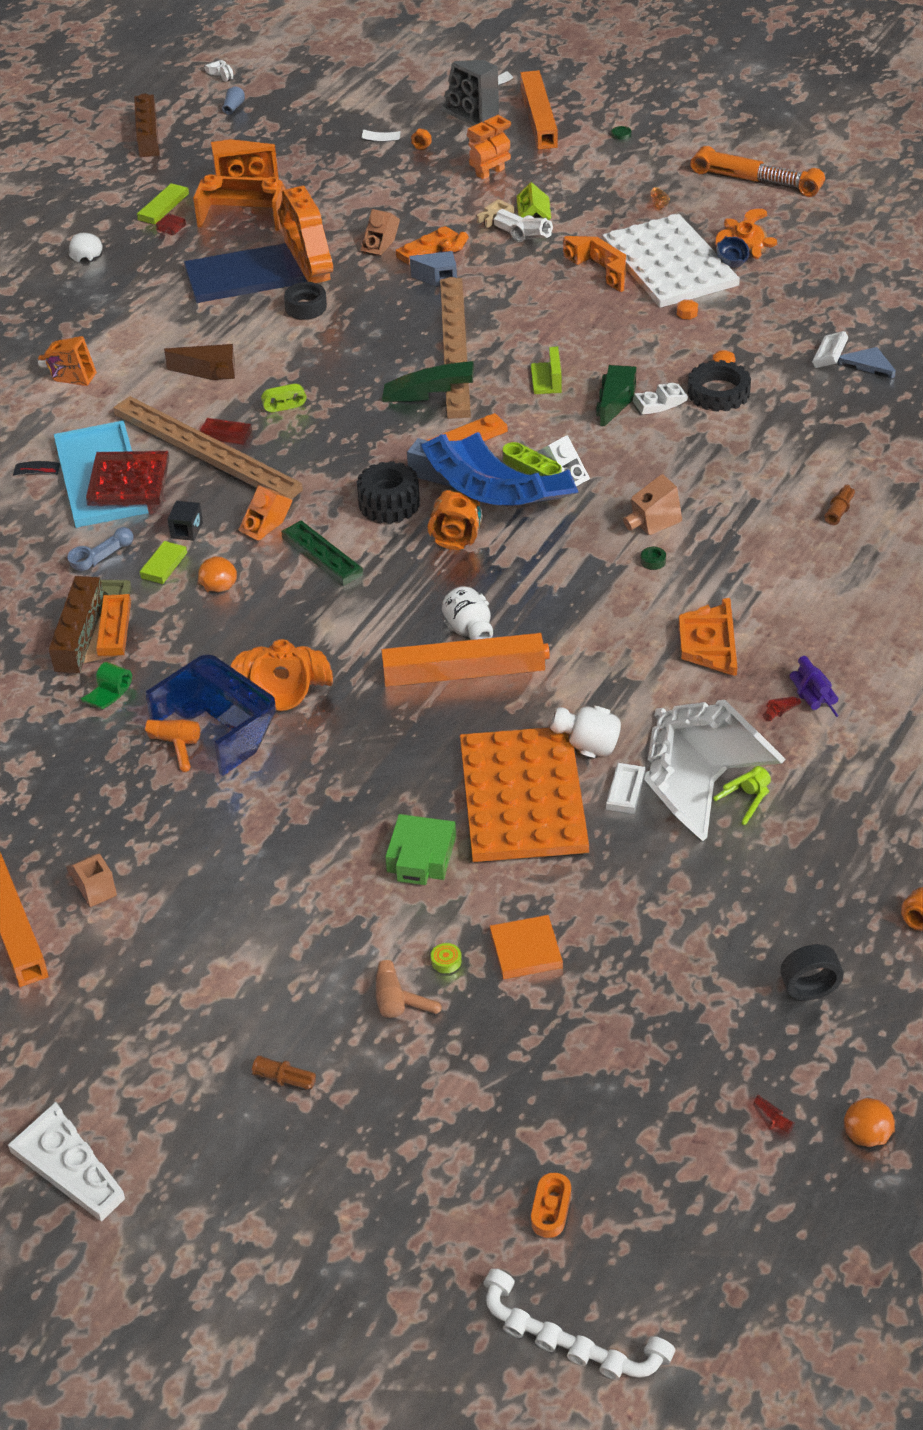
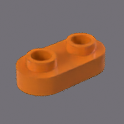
M548 1173L538 1182L531 1212V1226L534 1232L541 1237H555L565 1227L571 1200V1183L563 1174ZM553 1192H556V1193H559L560 1195H558V1196H553V1195H549V1194H551V1193H553ZM545 1221H551V1222H553V1224H543V1223H544Z

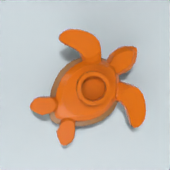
M764 209L749 210L744 216V221L740 223L735 219L726 218L724 220L725 230H721L717 234L716 247L718 242H721L725 236L738 237L746 242L752 257L759 259L762 255L761 253H764L767 247L772 248L777 245V240L773 237H767V233L762 226L754 224L757 220L766 217L767 211Z

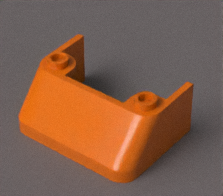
M206 175L200 181L193 197L197 227H202L211 205L273 208L275 231H279L281 224L278 217V208H280L282 190H285L286 187L276 177L250 178Z

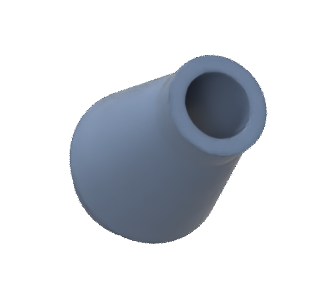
M234 86L227 90L224 105L222 106V111L225 114L231 115L244 102L245 93L241 88Z

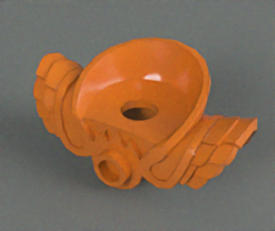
M280 639L276 640L269 648L255 647L252 650L243 651L238 654L231 664L228 682L230 687L251 686L254 695L263 705L273 710L284 711L292 709L302 702L307 695L309 685L332 686L333 674L330 663L320 650L315 651L306 646L295 648L288 640ZM282 666V667H285L286 669H275V668Z

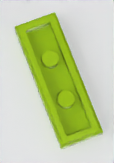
M171 183L137 213L138 220L155 225L189 195L188 187Z

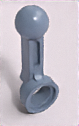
M121 527L115 531L112 537L92 550L87 546L73 548L67 556L70 566L77 571L87 570L92 564L95 566L119 548L131 545L134 539L133 533L130 529ZM86 558L84 561L77 562L80 559Z

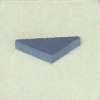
M878 347L840 355L837 361L839 365H855L856 369L874 374V371L885 373L890 379L894 378L896 370Z

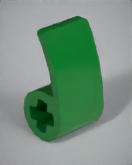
M109 662L102 663L96 674L98 687L82 697L81 701L100 709L108 707L129 688L132 682V672Z

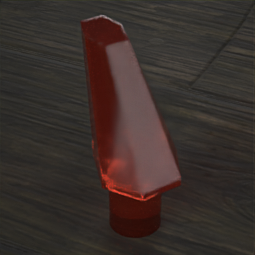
M794 696L769 700L766 704L768 709L763 713V718L770 722L776 715L781 717L800 705L802 701Z
M757 1095L753 1106L768 1128L773 1130L776 1127L790 1134L795 1123L782 1116V1110L760 1095Z

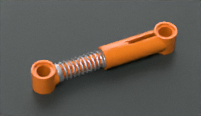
M710 146L700 147L690 162L692 170L698 174L712 172L759 182L760 179L761 181L768 180V182L771 181L776 184L781 182L782 185L785 184L786 186L799 188L800 192L807 197L815 196L825 182V175L818 168H811L803 172L798 171V173L796 170L793 172V170L787 169L786 171V168L782 169V167L779 169V167L775 168V166L772 168L771 165L769 167L768 165L765 166L763 161L715 152Z

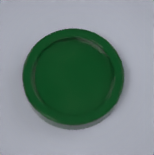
M626 126L614 127L611 130V136L618 140L628 139L631 137V129Z

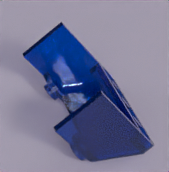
M214 655L197 657L145 691L150 720L162 721L174 712L183 718L193 719L206 711L231 729V731L215 741L218 770L221 776L233 770L258 751L276 712L275 698L270 693Z

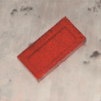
M207 418L200 432L220 442L244 445L252 432V426L248 423Z

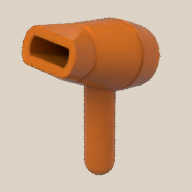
M184 719L147 720L145 731L149 739L173 742L179 768L182 772H188L191 765L185 745L198 742L200 738L199 723Z

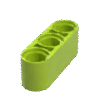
M510 442L503 446V463L518 472L529 475L539 473L540 476L554 475L562 472V467L558 462L520 443Z

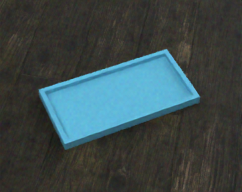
M124 420L54 434L76 528L148 513L146 499Z

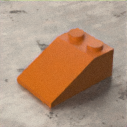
M233 139L211 142L215 176L276 177L279 179L275 144Z

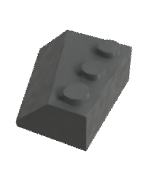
M485 60L452 62L448 78L449 89L445 91L444 97L446 101L442 105L441 111L473 126L481 122L484 123L485 120L499 115L498 66Z

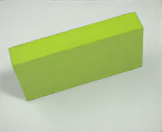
M164 541L141 569V579L164 584L187 554L186 546Z

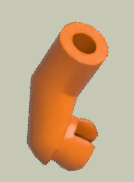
M460 232L455 241L452 242L449 238L442 239L440 241L441 250L443 252L461 251L469 238L468 234Z

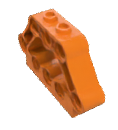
M304 185L282 190L278 217L284 232L286 245L308 282L320 283L331 280L330 273L333 272V263L318 207Z

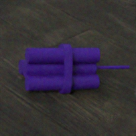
M801 656L798 659L800 665L798 671H793L789 676L797 688V694L801 699L806 700L812 710H817L820 708L821 703H826L834 715L838 717V714L831 706L836 704L839 699L831 688V682L819 668H816L807 656Z

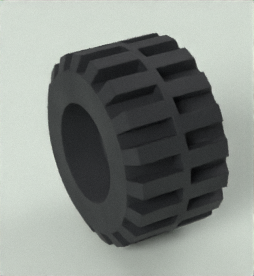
M389 461L388 463L379 462L377 465H370L369 468H365L362 471V474H359L357 481L359 509L369 520H377L378 523L388 522V524L395 521L401 522L405 518L412 517V514L418 511V507H420L419 478L412 467L405 466L404 463H395L394 461Z

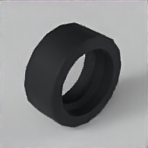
M296 283L288 287L284 293L285 310L293 318L312 319L326 311V291L323 286L317 283ZM305 299H311V300H312V301H307V302H299L300 300H305Z
M820 944L808 945L794 950L784 959L780 969L786 990L790 996L806 1001L820 999L829 995L839 987L844 976V971L834 949ZM824 968L814 975L800 977L810 970Z

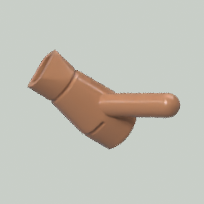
M391 960L379 962L376 974V1002L383 1017L395 1018L400 1016L405 1010V1004L433 1014H438L441 1011L442 1006L439 1002L402 990Z

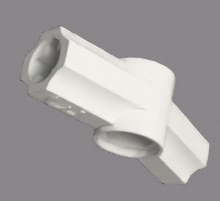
M504 209L499 210L494 218V225L509 232L517 242H522L525 239L548 238L551 236L553 229L552 222L546 218H533L529 215L522 218Z

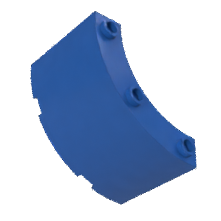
M479 432L458 441H449L446 434H441L421 444L432 466L449 481L452 487L468 497L493 505H521L557 500L579 493L570 470L548 476H540L539 473L529 475L518 472L494 456Z

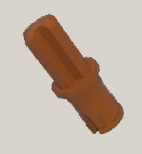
M845 485L841 488L837 496L833 497L830 501L831 506L824 515L825 521L828 524L837 525L842 515L849 510L850 501L855 494V489L851 488L850 485Z
M257 1056L252 1066L253 1076L276 1081L279 1086L287 1083L310 1090L315 1084V1073L292 1067L289 1061L279 1062Z

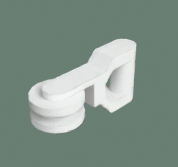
M223 60L204 65L206 73L221 75L224 82L233 79V70Z

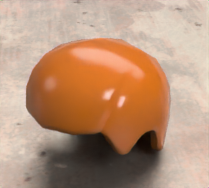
M214 556L206 559L200 565L198 571V585H202L207 592L229 590L235 584L237 578V571L234 565L223 557Z
M873 1098L858 1100L846 1111L844 1117L846 1133L857 1145L865 1147L885 1145L892 1133H895L894 1116L890 1108L881 1100Z

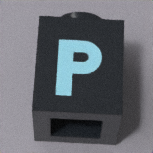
M176 500L167 519L172 539L195 541L203 523L200 503Z

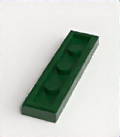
M302 520L281 531L284 540L341 585L345 586L363 575V568Z

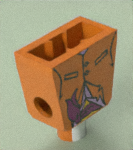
M83 336L54 341L44 355L38 357L39 367L49 368L53 380L56 382L88 386L97 373Z

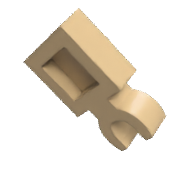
M498 199L486 206L484 212L477 214V223L485 221V227H490L493 225L494 218L499 210L504 209L514 214V206Z

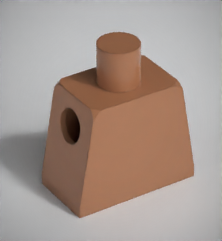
M663 474L658 476L632 496L633 512L623 518V522L628 530L632 531L639 526L647 535L655 534L680 523L682 515L677 486Z

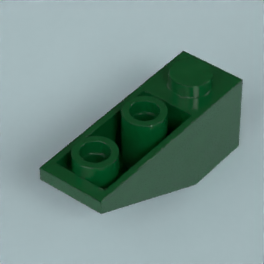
M608 366L607 374L602 376V388L599 391V402H597L596 416H600V426H606L633 401L636 390L637 367Z

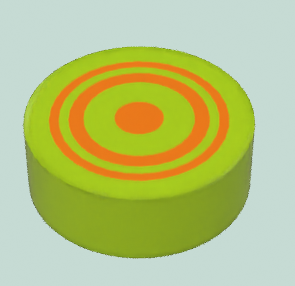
M442 943L433 948L431 964L437 972L452 973L461 966V951L456 945Z

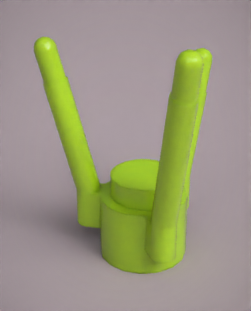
M755 766L749 772L723 785L724 790L715 795L713 800L718 801L740 787L748 794H757L741 821L742 825H746L763 797L769 793V789L766 786L770 784L771 777L766 769L761 766Z

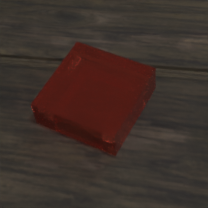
M167 214L156 223L157 230L171 235H175L186 226L184 218L172 214Z

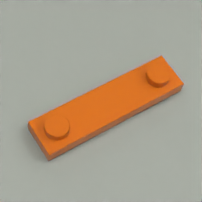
M494 413L443 434H446L449 441H458L479 432L483 441L508 432V426Z

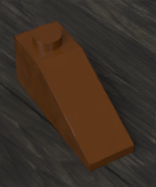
M233 344L164 348L167 370L209 380L235 379Z

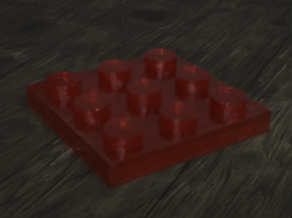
M96 452L86 495L87 506L161 504L170 459L169 452Z

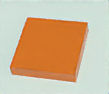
M549 915L490 925V935L503 979L563 968V960Z

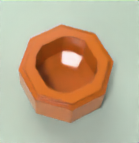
M419 128L411 136V143L416 149L425 150L432 143L431 135L427 130Z
M687 299L677 303V316L681 319L691 320L697 317L698 303Z
M722 350L713 354L712 360L715 362L726 360L727 363L735 362V356L730 351Z

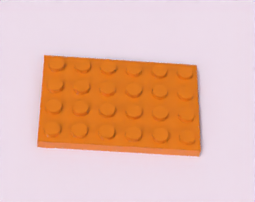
M550 727L460 734L473 862L589 853V841L574 746L569 742L570 734L565 732L561 734L554 733Z

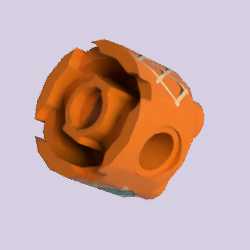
M443 491L441 496L435 501L428 522L430 537L433 535L436 538L435 542L439 546L450 550H461L468 544L471 546L477 538L482 521L480 501L460 492Z

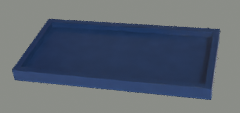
M286 243L184 261L185 270L196 303L308 282Z

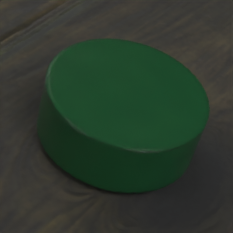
M651 546L642 550L641 565L644 568L658 570L665 566L666 552L662 548Z

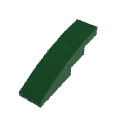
M474 361L429 367L401 376L384 384L382 401L429 400L430 392L451 391L452 384L473 383Z

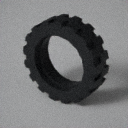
M712 360L706 364L703 362L698 367H694L692 372L689 373V399L693 400L696 406H702V409H713L716 412H719V410L730 411L731 408L737 409L741 404L744 405L747 402V398L749 399L750 373L745 371L743 366H737L735 362L727 363L726 360H719V362ZM722 380L736 385V387L726 391H715L707 389L702 385L706 382Z

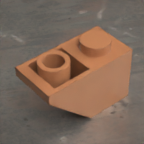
M372 209L361 251L382 256L395 240L400 219L392 213Z
M100 853L92 854L66 866L67 871L89 907L117 896L112 872Z

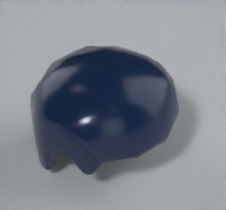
M725 236L721 242H718L716 248L717 257L721 259V263L727 264L733 269L742 266L748 260L750 254L746 242L738 237Z

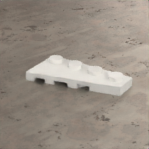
M56 1102L8 1144L13 1155L101 1222L125 1200L123 1190L105 1166L98 1161L93 1154V1150L87 1142L83 1141L77 1133L75 1126L65 1117L62 1109Z

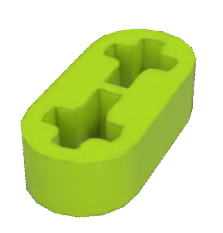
M299 384L270 388L261 395L262 404L268 412H278L300 407L307 398L303 387Z

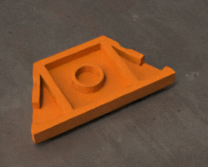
M730 598L722 599V605L713 608L706 605L696 611H689L679 615L681 659L733 676L737 675L738 667Z

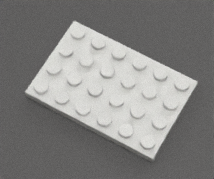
M672 214L665 218L654 219L647 223L632 225L628 228L602 234L603 241L626 254V270L660 308L678 303L684 299L689 300L739 286L740 278L727 264L721 263L717 253L680 214Z

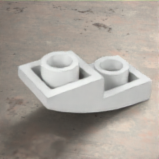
M659 384L655 393H635L633 403L641 414H651L678 406L687 401L688 396L679 384Z

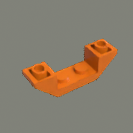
M563 237L564 257L577 265L589 259L594 260L606 268V283L619 292L624 291L626 254L599 237Z

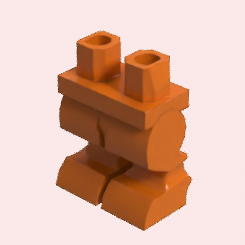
M496 115L485 120L484 123L481 122L467 129L466 136L469 138L468 145L471 148L469 151V165L475 168L476 176L481 179L489 177V169L495 172L504 170L505 162L511 159L509 153L510 140L502 132L510 128L511 122L500 115Z

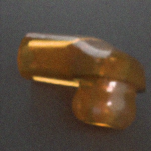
M658 187L652 189L651 196L656 199L653 205L658 210H662L664 206L668 205L670 198L668 194Z

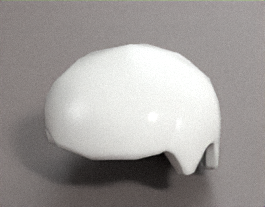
M79 233L72 237L68 254L76 262H80L83 257H87L91 261L94 257L101 254L103 246L97 236L90 233Z

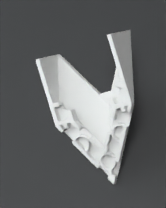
M717 700L716 705L709 706L705 702L674 706L669 711H666L664 708L655 709L654 716L658 721L657 726L652 728L648 754L651 767L650 771L645 773L644 780L671 812L697 837L704 841L708 833L714 782L730 768L782 764L786 759L726 700Z

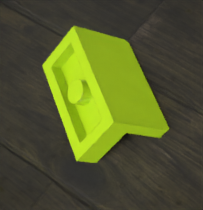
M530 182L517 195L518 216L524 218L527 215L533 216L537 212L543 218L550 220L549 196Z
M549 347V362L531 364L534 394L562 393V374L558 347Z

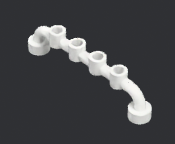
M493 1268L490 1269L484 1280V1285L488 1289L486 1295L487 1307L492 1315L505 1322L503 1329L506 1333L515 1338H522L525 1331L537 1336L535 1344L548 1352H554L557 1345L569 1350L567 1354L568 1359L580 1366H586L589 1359L602 1364L600 1372L609 1379L619 1380L622 1373L637 1378L649 1376L656 1372L660 1365H669L675 1353L674 1346L668 1341L652 1336L649 1338L643 1351L648 1359L640 1363L633 1362L617 1350L603 1349L584 1336L577 1335L575 1337L564 1332L554 1323L547 1321L543 1323L531 1318L528 1313L519 1308L510 1309L505 1307L500 1302V1296H508L515 1283L514 1279L507 1273Z

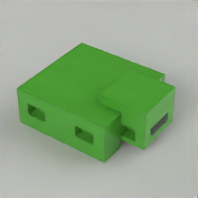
M399 814L385 857L387 872L396 873L397 881L420 885H426L428 877L444 880L456 840L455 821Z

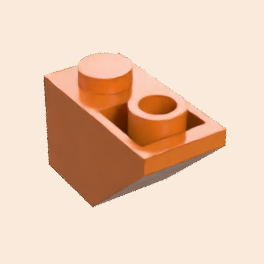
M258 485L238 531L255 540H261L283 523L293 500L274 490Z

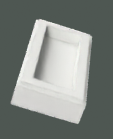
M845 331L824 336L812 361L815 368L837 363L848 340Z
M617 763L606 802V810L635 814L645 777V767Z

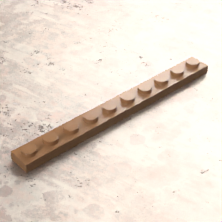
M448 277L440 279L444 364L467 362L462 278ZM469 383L452 384L451 391L446 392L447 419L471 418Z
M131 396L113 407L116 416L256 488L260 485L290 499L303 491L301 482Z

